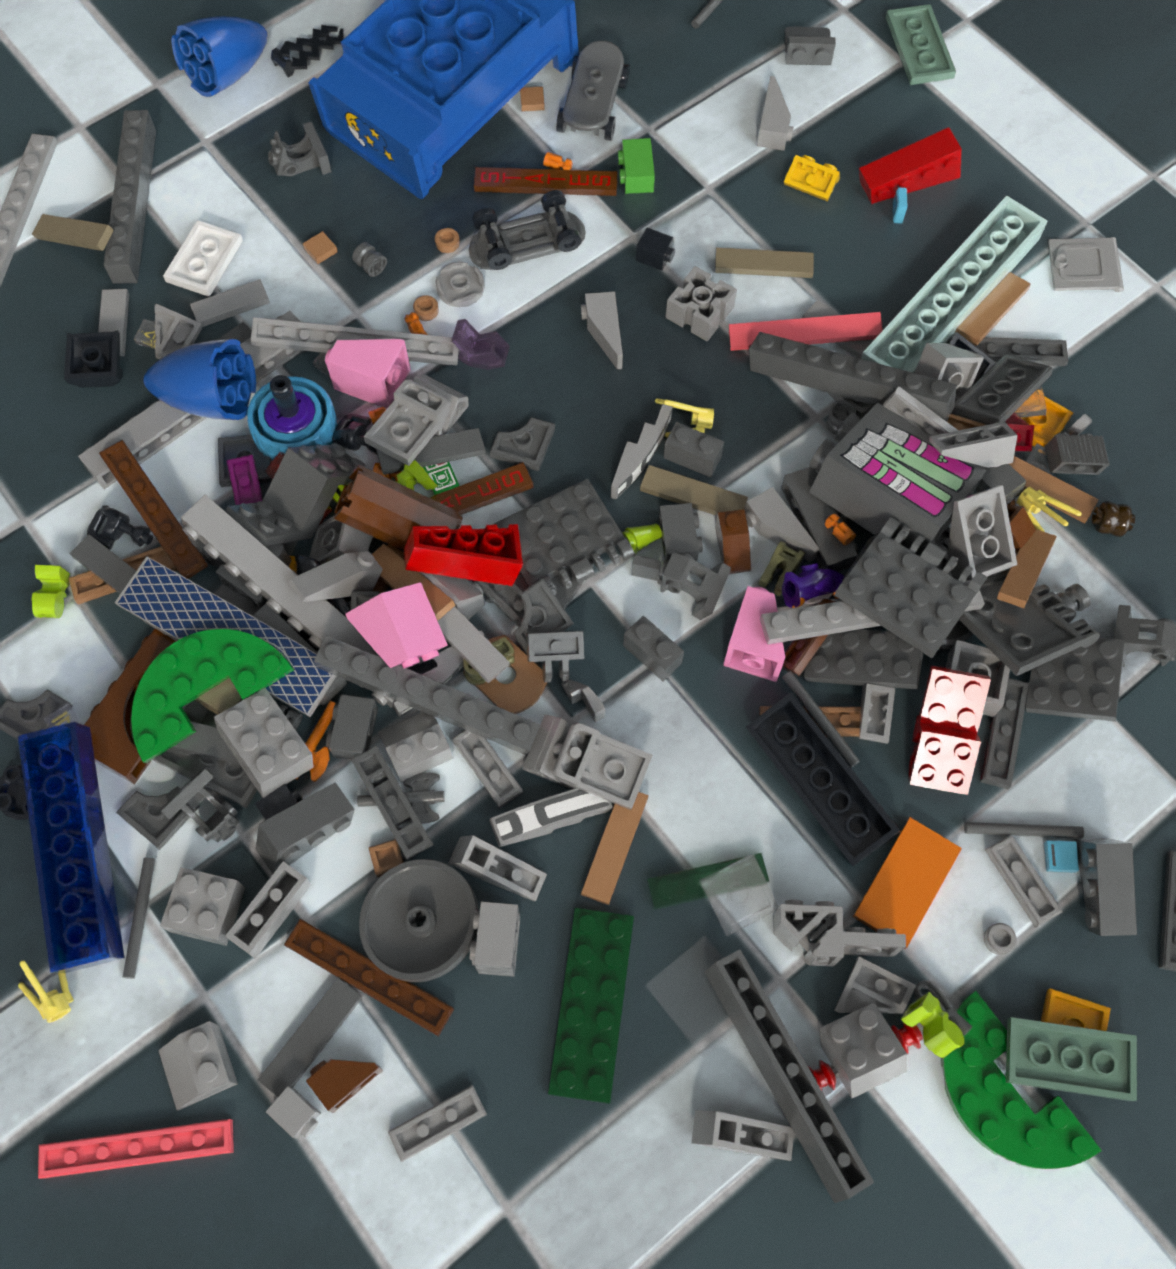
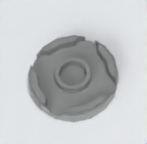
M465 262L451 263L443 267L435 281L437 295L449 306L458 308L476 303L482 297L485 289L484 277L479 268L469 266Z

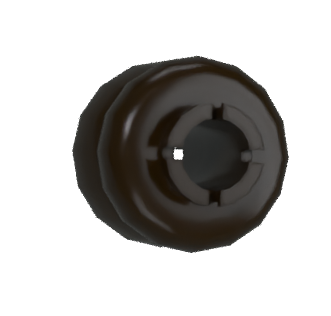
M1104 501L1099 508L1096 507L1093 512L1097 514H1092L1091 519L1092 524H1095L1097 532L1102 534L1110 533L1117 537H1122L1127 531H1131L1134 526L1130 524H1135V515L1132 514V509L1129 505L1115 504L1110 501Z

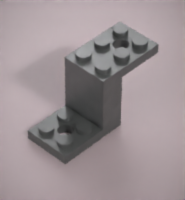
M332 443V445L317 444L316 446L288 447L263 501L227 506L225 512L264 546L311 539L338 486L353 482V480L349 479L352 471L358 464L363 467L366 465L361 460L352 458L346 453L344 447Z

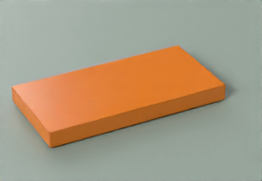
M910 817L855 911L853 918L876 932L878 929L888 928L895 929L896 934H906V947L904 948L906 949L962 848Z

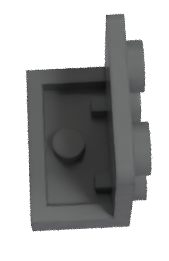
M787 27L785 29L786 65H831L836 40L835 37L830 36V29L825 27Z
M224 564L216 571L217 576L222 582V585L213 593L251 616L268 601L262 594L257 596L252 593L245 585L247 581L240 575L234 577L224 567Z

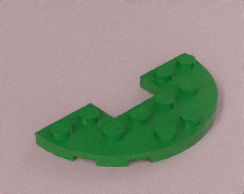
M205 630L193 633L174 642L163 650L149 665L140 680L134 696L131 718L132 732L142 761L148 763L197 732L182 707L230 678L241 698L245 700L294 671V667L273 645L252 634L238 630Z
M976 991L972 992L956 1009V1012L972 1026V1029L964 1036L963 1046L955 1049L946 1057L941 1058V1067H943L946 1085L945 1091L956 1116L964 1128L975 1140L993 1154L1016 1163V1165L1028 1168L1059 1169L1071 1167L1101 1152L1100 1147L1059 1096L1052 1098L1034 1113L1013 1085L1005 1083L1006 1077L994 1060L1007 1050V1030Z

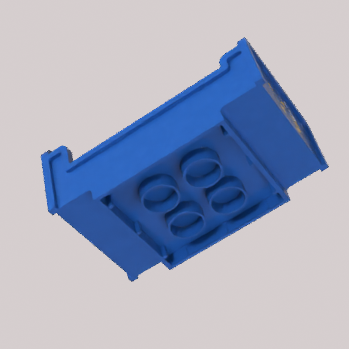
M386 0L341 41L343 55L318 79L313 77L308 83L326 131L413 195L423 199L429 194V189L440 179L443 172L442 165L544 66L553 60V67L559 72H564L569 66L572 67L574 57L579 56L575 1Z

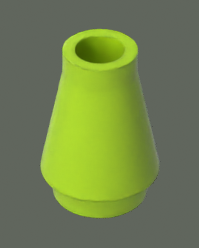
M656 523L647 526L629 527L622 532L623 536L627 538L632 546L634 553L662 538L661 529Z

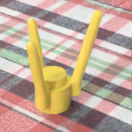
M655 399L657 404L672 406V408L692 412L691 424L696 426L693 429L702 433L705 432V428L712 429L713 408L695 407L667 399ZM666 432L665 437H668L671 432Z
M1032 487L1026 488L1016 501L1019 506H1024L1035 529L1045 532L1031 514L1032 512L1037 514L1042 510L1063 526L1068 525L1065 519L1045 505L1046 502L1076 516H1081L1082 514L1079 510L1046 495L1041 490L1036 491Z
M58 944L53 945L62 993H58L56 989L46 993L24 960L20 961L21 968L40 999L23 982H20L18 987L48 1023L54 1022L71 1011L69 1003L74 1001L69 992Z

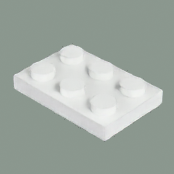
M197 220L163 275L165 281L210 297L243 242L241 234Z

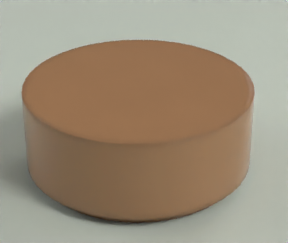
M451 228L439 230L435 235L437 249L443 253L456 251L460 245L458 233Z
M424 295L414 301L413 309L419 320L430 321L438 315V303L432 296Z

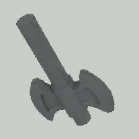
M430 772L419 773L403 782L405 787L413 790L404 794L421 823L434 822L440 818L429 807L432 804L445 802L444 791L430 790L440 780L439 774ZM371 795L357 796L358 807L377 806Z

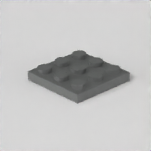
M1099 638L1089 647H1079L1031 669L1026 712L1116 722L1125 640Z

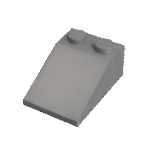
M998 485L954 501L948 544L949 560L952 556L958 558L957 565L951 571L954 579H959L961 572L968 565L974 569L966 581L972 580L978 571L985 576H989L1017 565L1003 485Z

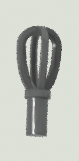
M923 980L918 983L914 988L915 999L918 1000L923 996L920 993L922 988L927 989L944 1006L945 1012L948 1013V1019L959 1027L964 1036L967 1035L972 1026L956 1012L955 1008L951 1007L944 993L929 980Z

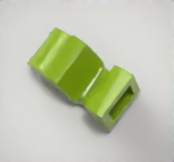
M416 460L409 466L405 464L403 471L396 475L397 483L414 490V485L417 483L421 484L426 490L438 487Z
M35 565L36 579L41 581L42 589L32 594L33 614L36 618L59 619L64 611V598L67 597L65 591L70 585V573L61 566Z
M930 992L908 1006L901 1020L911 1027L919 1022L923 1026L924 1044L935 1055L944 1058L955 1049L964 1045V1036L954 1022L948 1019V1013L941 1009L939 1000Z

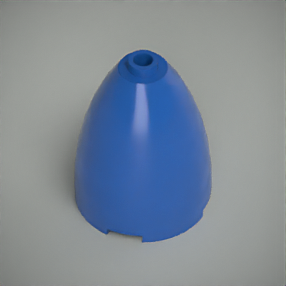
M234 16L206 17L177 26L176 35L172 36V50L179 70L184 69L189 79L193 82L191 87L202 96L211 97L227 89L248 73L263 53L267 44L268 34L266 29L258 22Z
M235 339L211 340L180 348L158 360L144 375V385L160 401L183 412L212 419L240 420L247 416L251 393H256V373L251 355L244 353L240 346V341Z

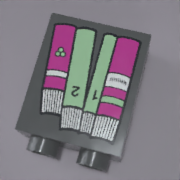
M877 402L863 418L854 413H851L846 418L835 436V440L839 442L838 444L826 439L819 446L809 464L810 467L819 472L810 493L874 535L882 530L890 517L901 523L892 536L894 539L904 526L910 528L908 536L901 543L908 550L911 548L916 537L921 535L925 538L915 553L920 557L930 542L935 544L951 524L954 501L972 495L987 470L976 464L941 455L929 442V434Z

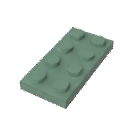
M931 4L887 10L885 18L909 84L914 85L954 79L956 69Z
M1013 1017L1007 1018L1005 1083L1125 1101H1137V1036Z

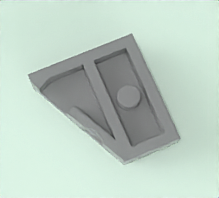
M156 304V358L161 359L171 352L194 344L202 330V323Z
M858 957L834 1011L838 1013H853L875 1003L881 1013H904L916 985Z

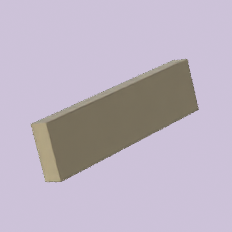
M42 214L32 235L39 240L103 251L114 230L106 224Z
M716 248L715 273L812 278L814 273V253Z
M651 465L648 466L640 486V491L679 504L692 503V508L716 516L718 512L745 510L746 502L748 501L747 496Z

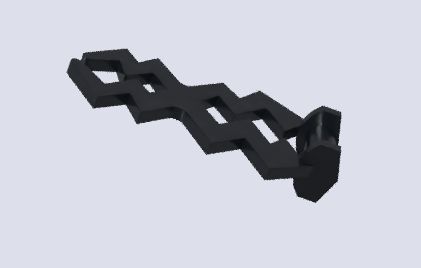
M321 25V30L313 29L312 38H297L296 43L285 41L280 50L278 48L273 49L271 60L275 66L279 65L283 69L287 77L293 75L294 70L307 69V60L320 61L319 49L334 50L333 44H341V41L344 39L343 29L339 30L338 37L329 36L328 32H338V27ZM319 37H326V40H319ZM303 45L311 47V51H303ZM290 50L299 51V58L292 57L293 61L290 59L286 60L283 57L290 58Z

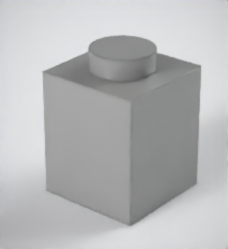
M289 1086L266 1111L292 1138L300 1139L302 1135L305 1138L310 1135L319 1122L316 1119L321 1114L300 1093Z

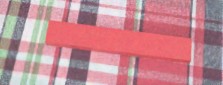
M873 312L729 324L730 351L748 350L759 332L808 345L873 340L883 331L881 313Z
M233 1119L39 1145L38 1179L234 1153Z

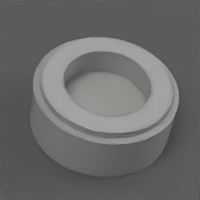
M1085 413L1066 432L1069 435H1080L1092 423V419Z
M996 923L986 930L984 943L990 952L1004 955L1015 948L1017 937L1010 926L1004 923Z

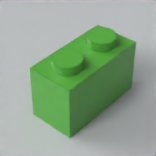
M651 138L622 140V150H618V165H623V169L619 170L620 184L625 185V194L654 192L655 174Z

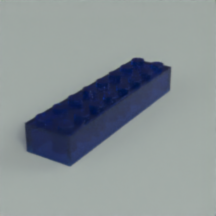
M74 721L18 736L50 973H69L123 959L125 956L90 727Z

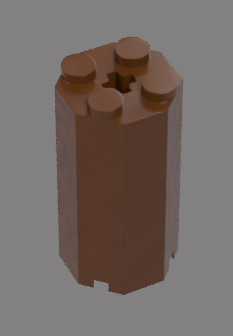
M359 464L349 477L353 482H350L348 486L345 485L341 492L334 516L335 520L401 550H404L413 526H448L449 529H459L463 517L458 515L456 510Z

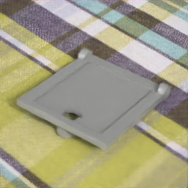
M1115 237L1048 240L1054 291L1115 289V292H1122L1124 290Z

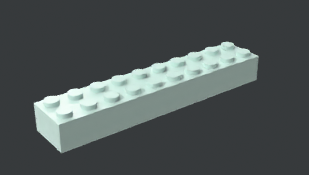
M1006 196L866 348L861 359L914 373L926 343H946L955 334L957 327L1039 241L1048 221Z

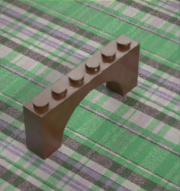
M154 629L150 635L144 638L139 651L133 658L127 661L120 677L110 684L106 696L99 704L94 706L89 719L83 727H80L75 732L70 743L80 754L134 785L151 762L144 763L134 742L131 720L134 696L140 680L149 665L163 650L176 642L157 629Z

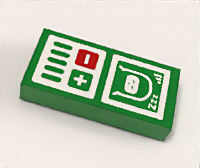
M450 462L422 467L438 485L437 488L432 489L434 495L459 486Z

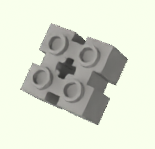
M694 266L684 278L683 288L678 286L668 298L666 318L681 327L685 324L690 325L691 333L708 342L718 329L719 319L724 321L733 310L737 289L721 280L717 284L712 282L711 274Z

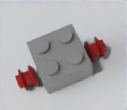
M872 1003L819 1028L821 1048L831 1065L819 1060V1068L815 1070L809 1066L808 1068L822 1092L826 1086L835 1090L836 1078L839 1077L850 1097L854 1098L906 1073L908 1047L913 1045L915 1048L920 1049V1041L923 1040V1036L917 1025L911 1027L903 1022V1028L901 1029L894 1025L890 1028L876 1004Z

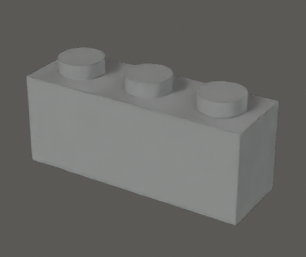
M283 861L225 937L256 959L312 884L305 876Z

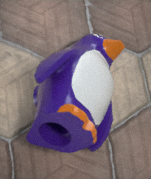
M818 563L801 566L802 572L798 575H795L793 572L785 573L782 594L786 606L790 608H797L803 604L818 603L822 599H828L831 595L838 599L835 596V592L844 578V575L837 571L818 569Z

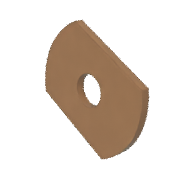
M506 635L497 636L488 641L493 643L505 637L511 643L514 649L513 656L515 661L508 667L514 669L516 677L509 684H502L494 678L489 684L485 682L475 686L495 706L518 714L527 710L539 700L546 688L547 682L544 683L542 669L534 662H528L527 655Z

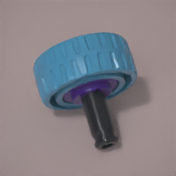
M284 375L275 376L255 393L247 410L248 427L258 450L278 464L281 463L288 447L316 446L317 444L332 445L334 443L332 437L338 423L333 403L325 389L312 380Z

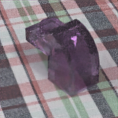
M466 319L457 321L451 340L460 350L458 359L471 367L489 370L505 366L510 346L497 331L479 334Z

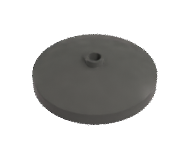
M419 859L408 861L384 873L369 890L360 913V938L370 960L388 975L408 982L429 981L450 972L466 957L470 951L471 941H475L478 929H473L474 912L475 910L479 911L473 889L455 869L435 860ZM423 920H426V921L423 923V925L420 927L421 922H422Z

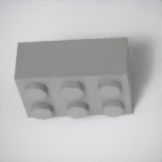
M266 688L214 717L218 733L263 798L283 784L286 785L314 768L311 751Z

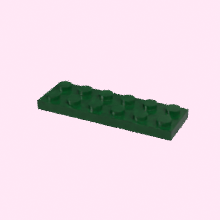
M575 908L548 1095L610 1104L634 916Z

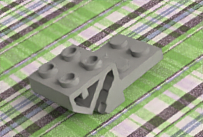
M427 375L415 376L414 380H404L393 393L394 401L365 434V443L409 466L432 437L447 434L469 406L468 396Z
M544 715L524 763L523 770L572 790L578 788L631 810L653 755L599 733L600 731L577 722L570 724L562 718Z
M786 900L785 904H780L773 915V934L790 951L800 944L808 952L804 959L806 964L811 966L834 967L844 955L894 957L906 947V934H896L895 929L884 928L878 929L877 933H865V928L849 927L846 929L847 932H843V907L834 906V903L830 901L815 902V905H803L801 900ZM819 924H823V925L811 936L810 940H811V941H814L826 928H827V931L822 935V937H821L816 943H814V944L810 943V942L808 941V938H807L808 935H811V933L816 929V927H817Z

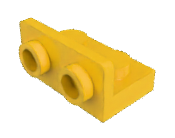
M795 155L784 180V185L828 202L836 183L840 180V172L831 164L825 163L823 166L815 163V159L810 156L802 155L800 157Z

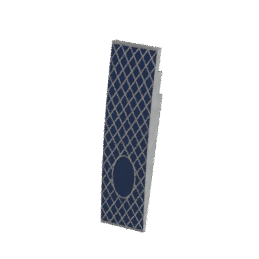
M149 557L145 558L115 601L117 606L168 635L174 641L205 630L231 629L252 634L273 645L289 660L295 670L266 689L271 696L308 717H311L336 678L335 675L316 668L314 660L317 654Z

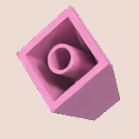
M402 339L337 340L333 348L328 350L325 357V363L335 390L380 407L384 406L386 409L394 401L393 393L407 378L411 370L405 341Z
M421 582L381 593L345 614L350 623L390 668L401 664L403 669L419 663L418 658H422L423 662L439 656L438 650L447 646V642Z
M747 586L723 666L777 682L785 660L783 642L767 645L760 622L762 614L778 612L775 594L762 587L753 588Z

